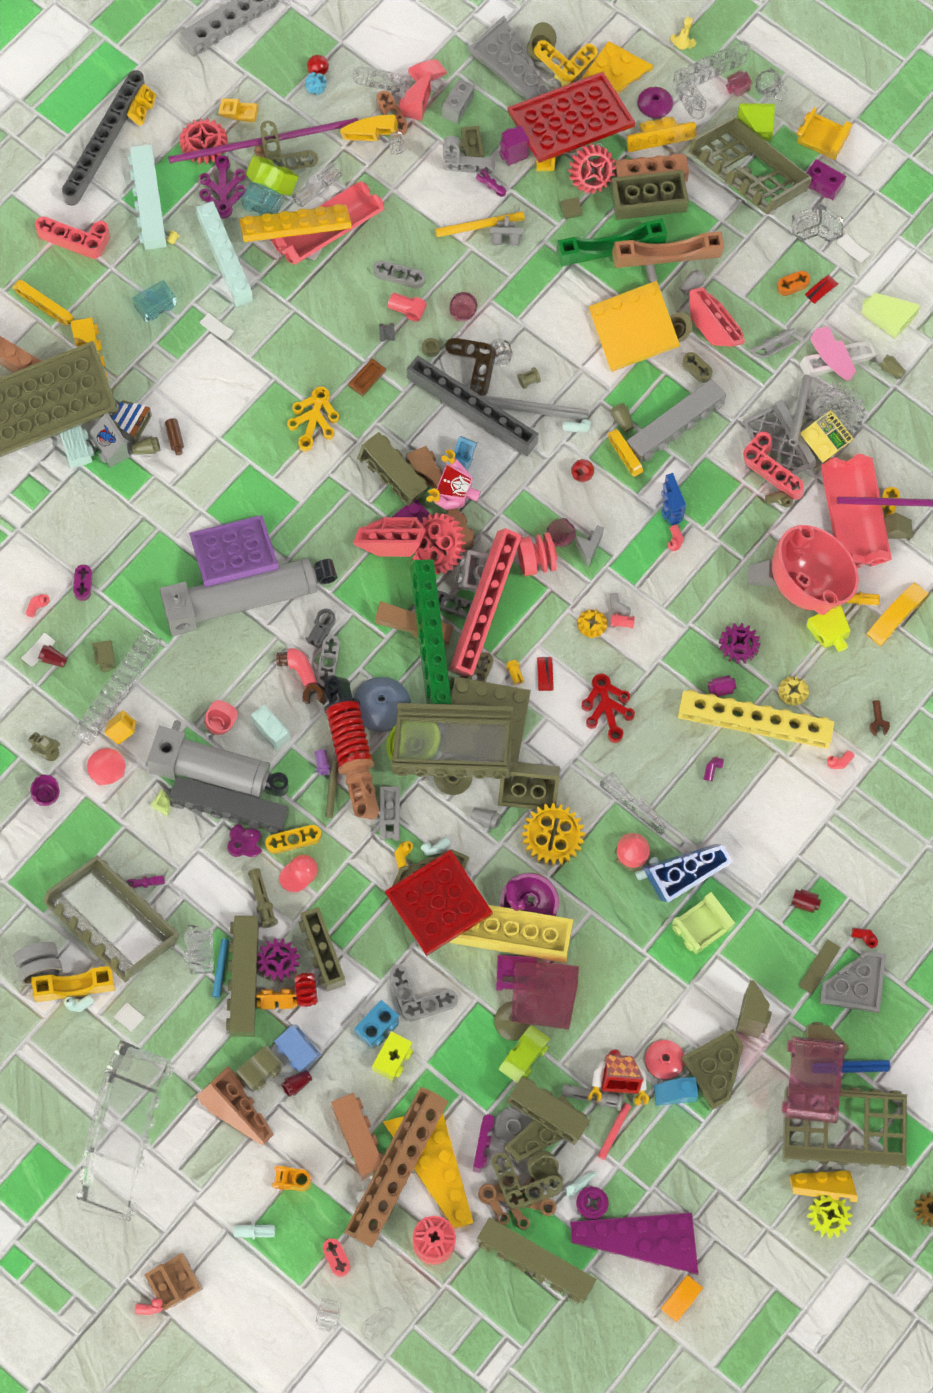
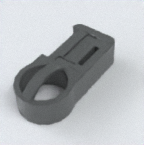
M326 608L317 613L314 621L315 626L309 637H305L307 643L317 648L322 647L324 638L328 636L336 623V617L332 610ZM328 613L324 623L321 624L319 622L320 616ZM333 615V620H332V622H331L330 624H328V622H329L331 616Z

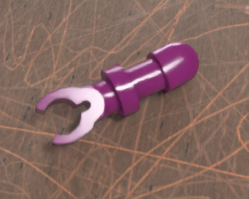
M481 169L480 175L479 173L476 174V180L487 184V187L496 191L495 193L498 196L503 197L506 195V189L502 185H498L494 178L491 179L487 171Z
M144 876L143 879H129L126 883L133 882V885H129L132 888L142 886L148 888L150 885H164L165 879L164 876L150 878Z

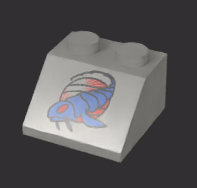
M108 413L104 414L90 430L91 439L89 440L94 449L98 448L100 452L98 455L103 464L107 463L109 468L128 459L129 454L122 434Z

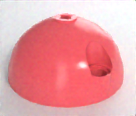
M797 525L788 529L775 547L772 558L774 581L784 597L794 605L825 615L830 610L842 606L855 595L859 583L856 564L846 547L827 531L810 525Z

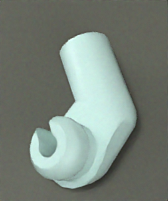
M444 837L433 846L429 842H425L421 845V850L427 856L439 854L451 843L448 838Z
M90 994L81 1000L71 996L64 999L65 1007L75 1012H82L95 1002Z

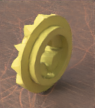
M788 676L781 681L778 693L783 702L796 706L806 701L809 689L804 679H800L797 676ZM795 686H798V693L794 692L793 694H790V687L794 688Z

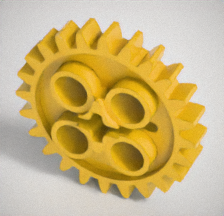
M552 803L551 808L544 804V810L537 807V814L531 811L532 819L526 818V822L529 825H523V829L526 832L522 833V837L527 838L523 840V844L528 845L526 852L532 850L531 858L537 855V862L539 863L543 859L545 860V866L549 861L552 862L553 867L556 861L562 866L564 859L569 863L570 855L576 858L577 854L575 851L581 852L582 848L579 845H584V840L580 839L585 837V833L580 832L584 829V825H578L581 822V818L575 819L576 812L570 814V807L562 810V804L558 808H555L554 803ZM546 819L550 820L552 824L545 827L541 822ZM556 819H559L551 851H549L548 846ZM566 824L571 829L564 832L560 829V826ZM538 838H544L547 841V843L544 845H539L536 842V840ZM557 843H563L566 846V848L563 850H558L555 847V845Z

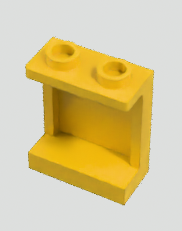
M813 107L811 113L807 112L804 118L805 124L803 126L800 125L796 133L798 136L797 143L836 160L851 132L852 123L846 121L844 126L816 114L817 108Z

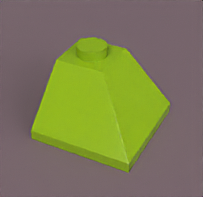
M739 103L736 118L766 142L772 141L775 104Z

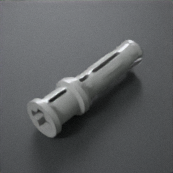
M564 1084L562 1094L564 1097L588 1101V1094L592 1090ZM600 1091L602 1097L597 1103L601 1107L610 1106L617 1108L619 1111L621 1110L624 1093L616 1094ZM592 1094L590 1102L596 1103L597 1096Z

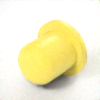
M169 230L166 241L173 245L180 236L177 232Z

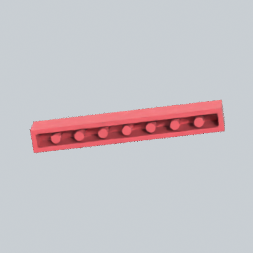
M507 528L497 531L448 669L449 671L463 677L474 674L522 535Z

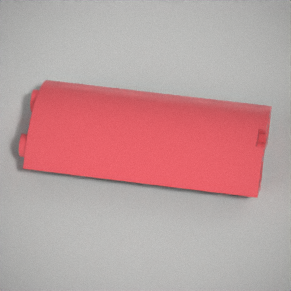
M359 181L320 205L322 207H331L336 204L346 205L351 220V229L273 238L270 240L281 255L284 254L286 260L295 265L385 209L383 207V200L376 194L371 196L368 185Z
M856 454L848 461L840 460L836 457L828 459L827 462L821 464V471L833 536L846 547L857 568H860V565L869 564L870 566H875L892 560L882 505L837 504V497L880 498L873 458L864 454Z

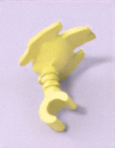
M686 17L684 29H681L680 35L672 34L670 36V41L679 50H685L687 47L691 49L696 46L695 39L688 37L693 18Z

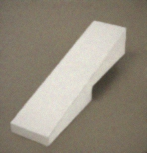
M870 340L845 345L853 365L876 358L877 356ZM819 354L806 356L799 364L803 374L810 375L812 378L833 371Z

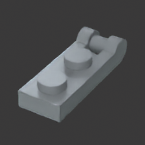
M380 787V841H386V839L399 841L400 787ZM386 826H394V831H386Z

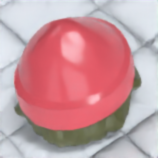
M629 833L619 840L615 849V854H617L616 862L620 863L623 868L631 872L643 869L642 867L649 864L648 858L651 851L647 840L643 836Z

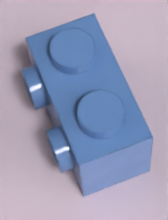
M297 1024L291 1025L275 1040L277 1050L289 1058V1064L296 1071H305L322 1056L320 1051Z

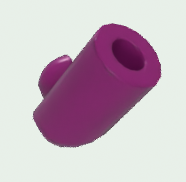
M715 756L707 763L703 780L713 782L715 768L723 767V758Z

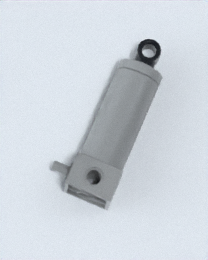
M178 720L174 721L172 729L159 725L147 759L150 774L175 780L176 776L179 775L257 798H261L265 790L270 791L277 797L284 796L288 792L289 783L287 776L281 772L274 774L269 772V762L187 740L185 732L179 731L181 722ZM278 781L284 784L279 788L274 786Z

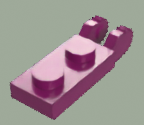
M490 1114L482 1118L473 1172L480 1173L481 1167H486L488 1156L484 1155L485 1148L490 1147L491 1136H488V1133L493 1131L494 1116Z

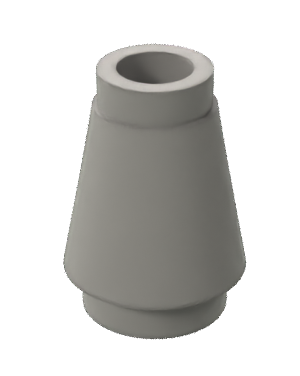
M697 269L691 271L679 289L687 296L692 289L704 285L706 278Z
M474 807L471 818L489 829H496L500 823L501 814H498L495 810Z

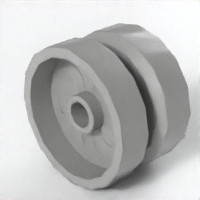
M35 943L21 948L14 953L15 964L20 968L18 975L21 984H32L31 977L50 974L59 976L63 972L60 960L56 959L58 951L55 943Z

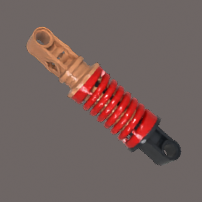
M330 675L325 680L329 704L324 707V711L329 722L332 741L334 742L333 746L337 756L338 772L341 775H346L345 781L349 788L355 816L373 820L379 814V807L372 783L373 777L369 771L374 767L372 755L369 753L370 747L366 739L367 734L364 732L365 727L363 726L364 721L361 718L360 701L352 697L348 679Z

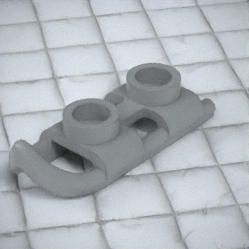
M794 328L782 330L777 337L766 338L762 345L750 348V352L759 358L769 357L796 343L797 340L795 338L791 340L790 336L796 331ZM781 343V346L775 347L776 344ZM765 348L766 354H759L755 351Z

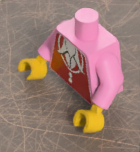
M446 450L445 452L449 458L443 455L441 459L443 462L449 461V465L446 464L437 489L433 488L428 491L431 495L427 497V501H434L435 504L445 510L464 507L467 498L477 502L481 491L472 488L473 478L455 458L454 451Z

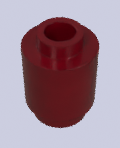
M796 889L791 904L795 905V908L814 913V910H819L822 900L818 899L819 894Z

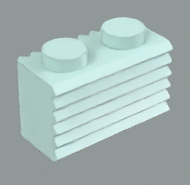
M80 425L60 433L70 468L92 463L91 456H94L92 446H87L86 440H89L86 429L82 430Z
M266 704L252 714V724L272 744L274 750H278L290 740V732Z

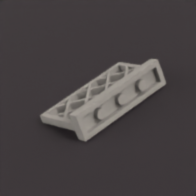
M782 399L775 402L774 406L742 421L751 440L755 437L754 434L757 435L762 431L764 424L773 426L770 436L773 440L781 441L782 444L780 450L772 448L770 452L778 453L776 462L779 461L781 455L791 457L788 465L779 464L787 470H792L791 473L794 475L808 468L811 470L816 467V459L801 434L799 435L798 444L793 446L792 453L782 451L784 444H789V440L786 438L787 436L788 438L790 437L793 419ZM774 412L777 417L775 423L765 421L766 416ZM754 421L761 423L759 431L751 430L748 424ZM776 428L784 429V438L774 436ZM793 458L801 460L804 464L798 468L791 466ZM781 476V477H779V478L777 477L776 479L779 480V481H782V480H784L786 477H785V476Z

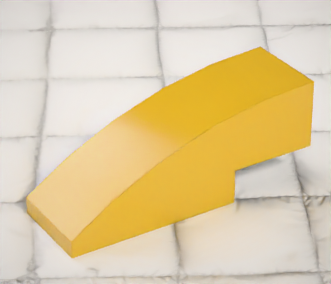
M396 115L372 116L341 128L340 133L343 140L378 141L379 135L397 136L398 121Z

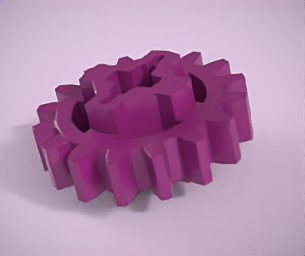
M733 623L732 629L727 626L726 632L722 631V638L719 639V644H721L719 650L724 651L723 657L729 656V662L735 659L736 664L740 660L746 664L747 658L752 661L753 655L757 656V649L760 648L761 644L758 643L760 636H755L756 630L750 631V625L744 628L743 623L739 627ZM728 638L730 639L729 641L731 642L729 646H728V644H727V639H728ZM749 641H751V643H752V648H751V649H750V646H749Z
M276 938L273 944L267 941L266 948L260 947L263 953L257 954V958L261 959L257 961V966H262L259 969L260 973L266 972V979L272 976V982H275L276 978L283 982V977L285 976L287 979H291L290 973L296 974L294 967L300 966L299 962L296 961L300 959V955L295 954L297 948L291 949L292 942L286 945L283 938L280 943L277 942ZM280 948L288 951V953L283 952ZM271 950H273V952L271 953V955L267 956V954H268ZM277 957H280L281 963H277ZM290 964V966L286 970H283L286 967V965ZM272 967V968L275 969L277 972H274V971L270 970L269 968Z

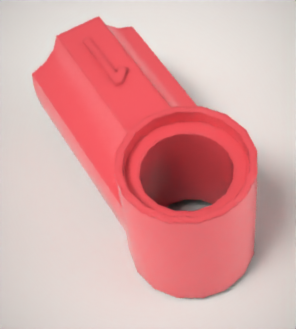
M395 292L391 295L388 303V308L403 313L410 320L417 322L420 321L427 306V303L421 298L413 297L411 299Z

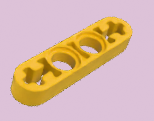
M19 279L12 286L18 295L64 326H69L70 321L74 320L70 312Z

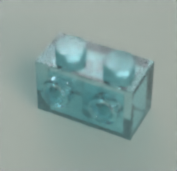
M164 280L133 297L134 307L145 322L156 319L161 313L170 311L177 305L174 293Z

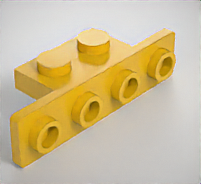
M663 117L659 120L645 121L639 124L640 133L626 136L628 152H634L692 140L697 136L696 123L693 121L678 125L674 117Z

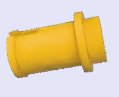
M517 660L507 662L506 670L510 673L513 685L525 682L519 667L520 663Z

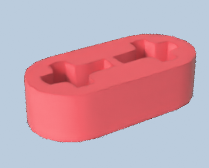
M332 1238L326 1240L323 1244V1252L332 1272L338 1277L346 1276L350 1271V1264L340 1242ZM331 1243L333 1246H338L335 1249L337 1254L335 1257L331 1251H326ZM337 1259L340 1260L341 1264L347 1265L344 1267V1272L336 1271L335 1268L338 1267Z

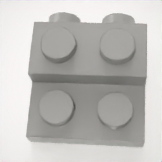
M466 550L460 554L462 559H458V565L461 567L460 573L456 575L455 583L458 584V589L476 592L489 554Z

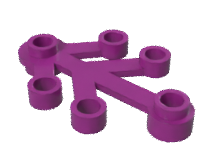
M220 155L215 160V165L219 170V185L213 182L207 173H202L199 176L200 183L218 194L220 202L211 196L208 189H202L199 195L203 201L208 203L213 201L220 218L227 219L233 212L232 206L241 197L246 195L245 187L238 185L241 181L245 180L246 174L244 170L237 169L234 172L235 177L227 184L226 171L230 168L231 164L228 157ZM235 188V194L227 200V195Z

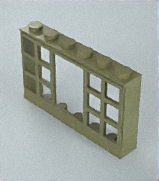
M734 116L694 137L688 151L767 215L800 194L807 192L812 181L811 176ZM728 133L736 140L729 143L722 136ZM718 139L725 147L718 149L711 142ZM741 143L748 150L741 153L734 146ZM707 145L715 152L711 154L709 149L701 150L700 148ZM730 149L738 156L731 159L723 152ZM753 153L775 171L750 185L748 180L742 182L736 177V170L729 172L725 169ZM720 155L727 162L724 163L722 159L715 161L713 158ZM780 174L787 181L780 184L773 176ZM769 180L777 187L770 190L762 183ZM789 184L794 185V186L790 187L789 189L785 188V187L788 186ZM759 186L766 193L763 194L762 191L755 193L752 189ZM779 190H782V191H783V192L780 193L779 195H776V194H775V193H776L777 191H779ZM769 196L773 197L769 203L764 200Z
M800 1084L786 1086L784 1090L782 1162H787L788 1159H800L799 1162L801 1163L815 1160L820 1161V1164H828L830 1161L840 1162V1165L860 1163L862 1167L875 1164L880 1165L881 1168H888L889 1166H899V1170L906 1168L907 1094H902L901 1091L896 1090L890 1091V1093H882V1090L871 1089L870 1092L862 1091L860 1088L842 1090L841 1087L836 1086L829 1089H822L819 1085H811L809 1088L801 1087L802 1085ZM790 1093L805 1094V1108L790 1107ZM810 1094L824 1095V1110L809 1109ZM829 1096L865 1098L864 1150L828 1148ZM869 1098L884 1099L883 1113H869ZM888 1100H900V1115L888 1114ZM790 1112L805 1113L804 1127L790 1126ZM809 1113L824 1114V1129L809 1128ZM869 1117L883 1118V1132H869ZM888 1119H900V1134L888 1133ZM789 1132H804V1146L789 1145ZM809 1132L824 1133L823 1148L808 1147ZM868 1136L883 1137V1151H868ZM888 1137L900 1138L899 1153L887 1152Z

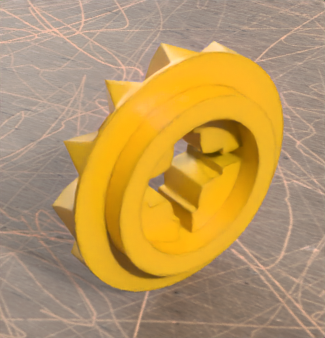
M588 609L578 617L577 627L584 636L596 638L606 631L607 619L604 613L599 612L597 609ZM595 617V623L597 624H594L590 629V623L587 621H591Z

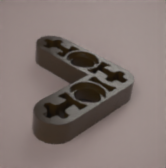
M459 338L449 339L445 347L448 353L475 359L470 389L480 396L486 395L489 390L496 356L495 347L484 342ZM473 344L474 352L468 354L467 348ZM453 345L462 346L461 349L452 348ZM480 349L490 350V352L484 354L480 352ZM485 365L487 368L486 373L481 375L479 369ZM477 386H482L481 390H476Z

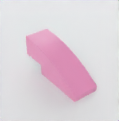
M829 326L817 328L810 338L815 349L833 371L844 380L850 381L856 369L843 341H835Z

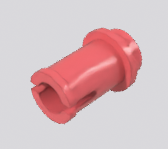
M615 613L611 615L610 625L614 626V628L620 626L633 629L635 617Z

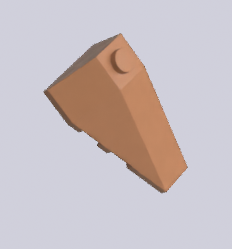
M228 1066L196 1097L209 1112L263 1146L274 1134L262 1114L257 1113L252 1104L255 1102L252 1097L248 1098L243 1090L245 1085L242 1080Z

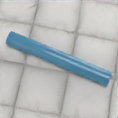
M228 939L221 940L212 993L214 998H220L229 946Z

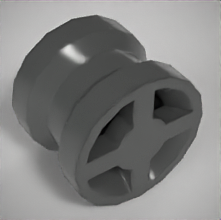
M389 323V325L379 324L380 342L385 340L395 341L394 323Z

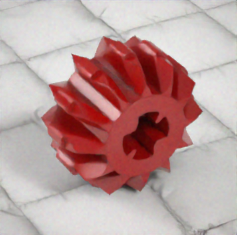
M313 973L296 975L295 989L298 1005L300 1007L316 1005L318 997L315 976Z

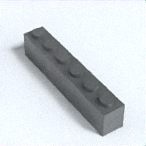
M176 776L169 797L171 804L176 808H190L198 814L205 812L217 819H221V817L227 818L235 824L242 822L254 829L264 828L272 834L284 831L289 815V806L179 776Z

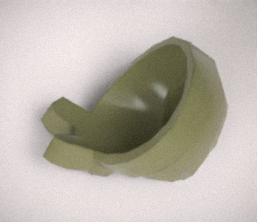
M545 1150L537 1151L529 1157L527 1166L532 1178L541 1180L554 1175L563 1181L564 1178L558 1173V1161L551 1152ZM551 1181L550 1187L555 1189L556 1184L554 1181Z

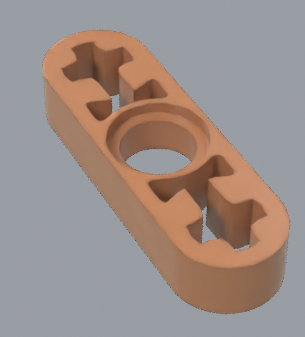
M380 91L377 94V105L382 115H387L389 111H395L397 113L398 125L403 128L402 130L397 128L396 137L405 136L408 131V125L390 92ZM382 98H385V100H387L388 106H386V103L384 100H382Z

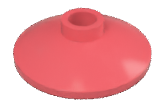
M660 1040L648 1048L645 1055V1064L648 1071L654 1077L663 1080L672 1079L678 1076L684 1068V1063L681 1060L684 1053L676 1043L669 1040ZM667 1055L669 1057V1060L664 1061L662 1059V1056Z

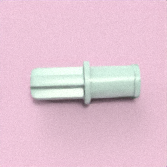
M255 1223L253 1225H234V1238L253 1237V1240H255V1237L275 1236L274 1225H255Z

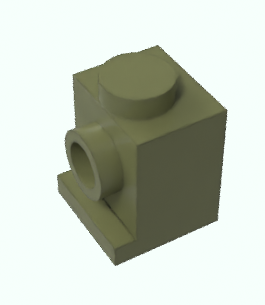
M112 641L92 643L95 665L99 664L100 671L109 672L112 669H116Z

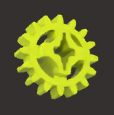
M821 1194L819 1196L820 1201L815 1198L813 1200L815 1206L810 1205L808 1208L812 1211V1213L807 1215L808 1218H812L809 1226L815 1225L813 1232L821 1231L820 1237L828 1234V1239H831L833 1234H835L838 1238L840 1231L845 1233L847 1231L845 1226L849 1227L851 1225V1222L847 1220L853 1217L852 1214L847 1213L851 1207L844 1206L845 1199L839 1201L831 1199L830 1195H827V1198H825ZM830 1203L828 1207L821 1206L822 1204ZM838 1207L841 1209L843 1215L839 1213ZM828 1212L832 1213L833 1218L831 1220L827 1219ZM817 1217L820 1218L822 1225L818 1222ZM831 1225H840L837 1228L829 1229Z

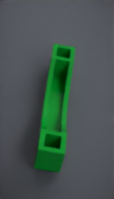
M663 218L644 222L629 231L609 237L591 239L571 237L558 240L557 254L562 267L613 256L614 244L619 241L634 240L647 244H664L667 239V231Z

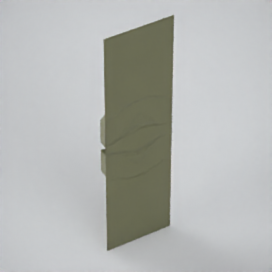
M827 939L799 986L813 994L841 947Z

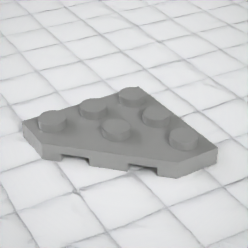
M866 951L833 977L823 982L820 1004L879 1013L886 954Z

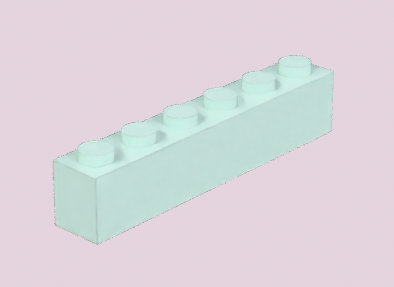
M152 144L130 147L131 154H128L129 165H133V170H130L131 181H135L136 184L132 186L133 195L138 198V201H134L136 212H140V217H137L138 228L142 227V232L139 233L140 244L144 243L145 250L167 247Z
M214 202L196 207L198 220L235 307L252 302V290Z

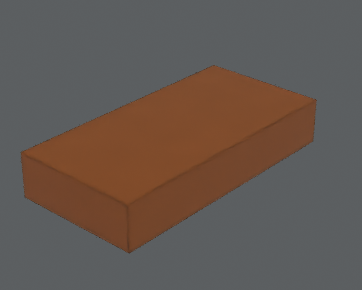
M371 358L348 383V386L363 397L386 372V368Z

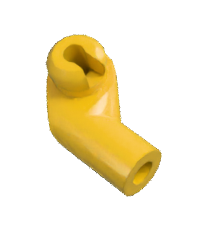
M410 841L402 842L395 850L394 854L398 870L407 866L405 858L413 849V844Z

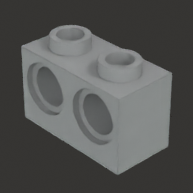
M458 79L443 104L442 117L459 124L474 98L475 86Z

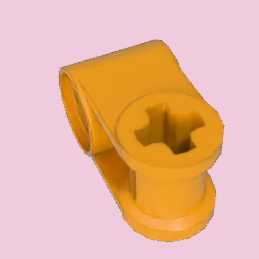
M286 1166L274 1167L276 1173L274 1183L271 1185L272 1188L302 1192L307 1191L311 1187L312 1180L306 1170ZM301 1176L307 1177V1182L303 1185L297 1183V1179Z

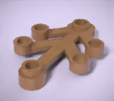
M507 1176V1178H505L502 1181L503 1185L507 1187L509 1185H513V1183L509 1181V1177L511 1176ZM531 1177L522 1186L528 1185L530 1181L536 1182L538 1180ZM500 1184L482 1185L478 1191L479 1200L484 1204H490L498 1217L497 1221L504 1226L507 1225L510 1217L507 1213L503 1212L498 1201L506 1203L503 1193H500L502 1191ZM486 1191L492 1193L490 1198L485 1197L484 1193ZM516 1195L512 1196V1200L510 1201V1203L514 1202V1204L517 1205L519 1204L518 1200L522 1199V1197L517 1198ZM546 1199L526 1208L539 1210L542 1215L549 1217L555 1213L556 1203L551 1199ZM546 1205L551 1206L552 1210L550 1212L544 1210ZM510 1209L517 1220L518 1228L520 1230H527L530 1225L529 1219L524 1217L520 1209ZM506 1216L507 1221L501 1222L500 1217ZM525 1220L527 1226H520V1221Z

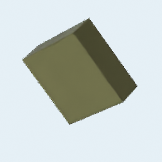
M578 197L560 202L565 219L582 216L583 212Z

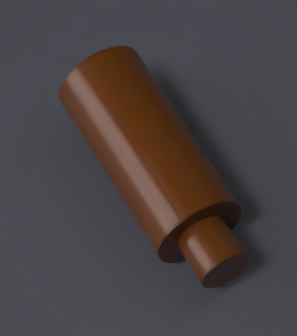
M176 418L168 419L165 421V427L171 450L175 451L177 456L182 455L184 443L178 420Z

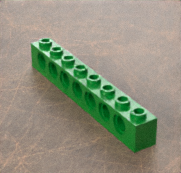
M434 559L415 560L410 566L426 703L452 705Z

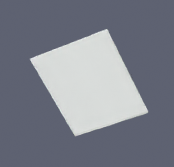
M126 1002L114 1018L132 1032L143 1020L144 1016Z

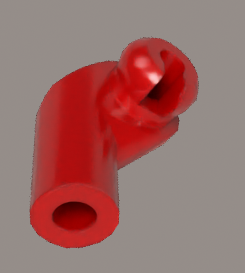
M852 928V938H861L870 948H875L878 945V939L870 929Z

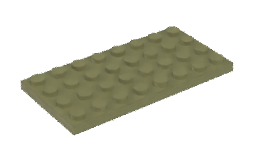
M93 341L0 378V457L103 417L106 413L110 414L118 411Z

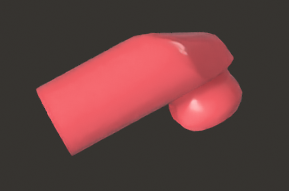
M676 524L669 528L673 536L671 541L668 542V548L671 551L679 550L684 542V537L679 526Z
M47 594L33 597L25 614L29 617H34L37 609L48 605L50 597Z
M849 750L841 758L831 755L827 758V765L831 769H844L855 755Z
M154 1298L152 1305L136 1303L135 1314L152 1315L159 1313L163 1309V1301Z

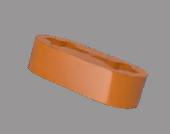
M798 271L785 276L778 281L777 291L784 296L801 291L808 287L810 275L806 271ZM800 277L802 280L805 279L804 283L802 281H798ZM783 284H785L786 286L789 285V288L786 289V287H782V285H783Z

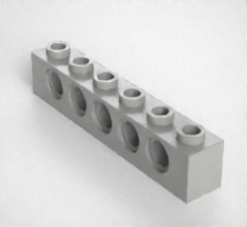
M231 0L180 32L181 43L193 57L202 54L207 48L216 45L224 37L232 35L240 27L246 26L251 20L259 18L267 10L276 7L279 0Z

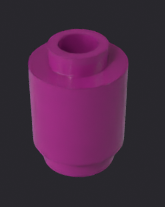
M730 675L713 678L712 681L707 682L709 694H714L717 697L734 694V689H737L735 679L731 678Z

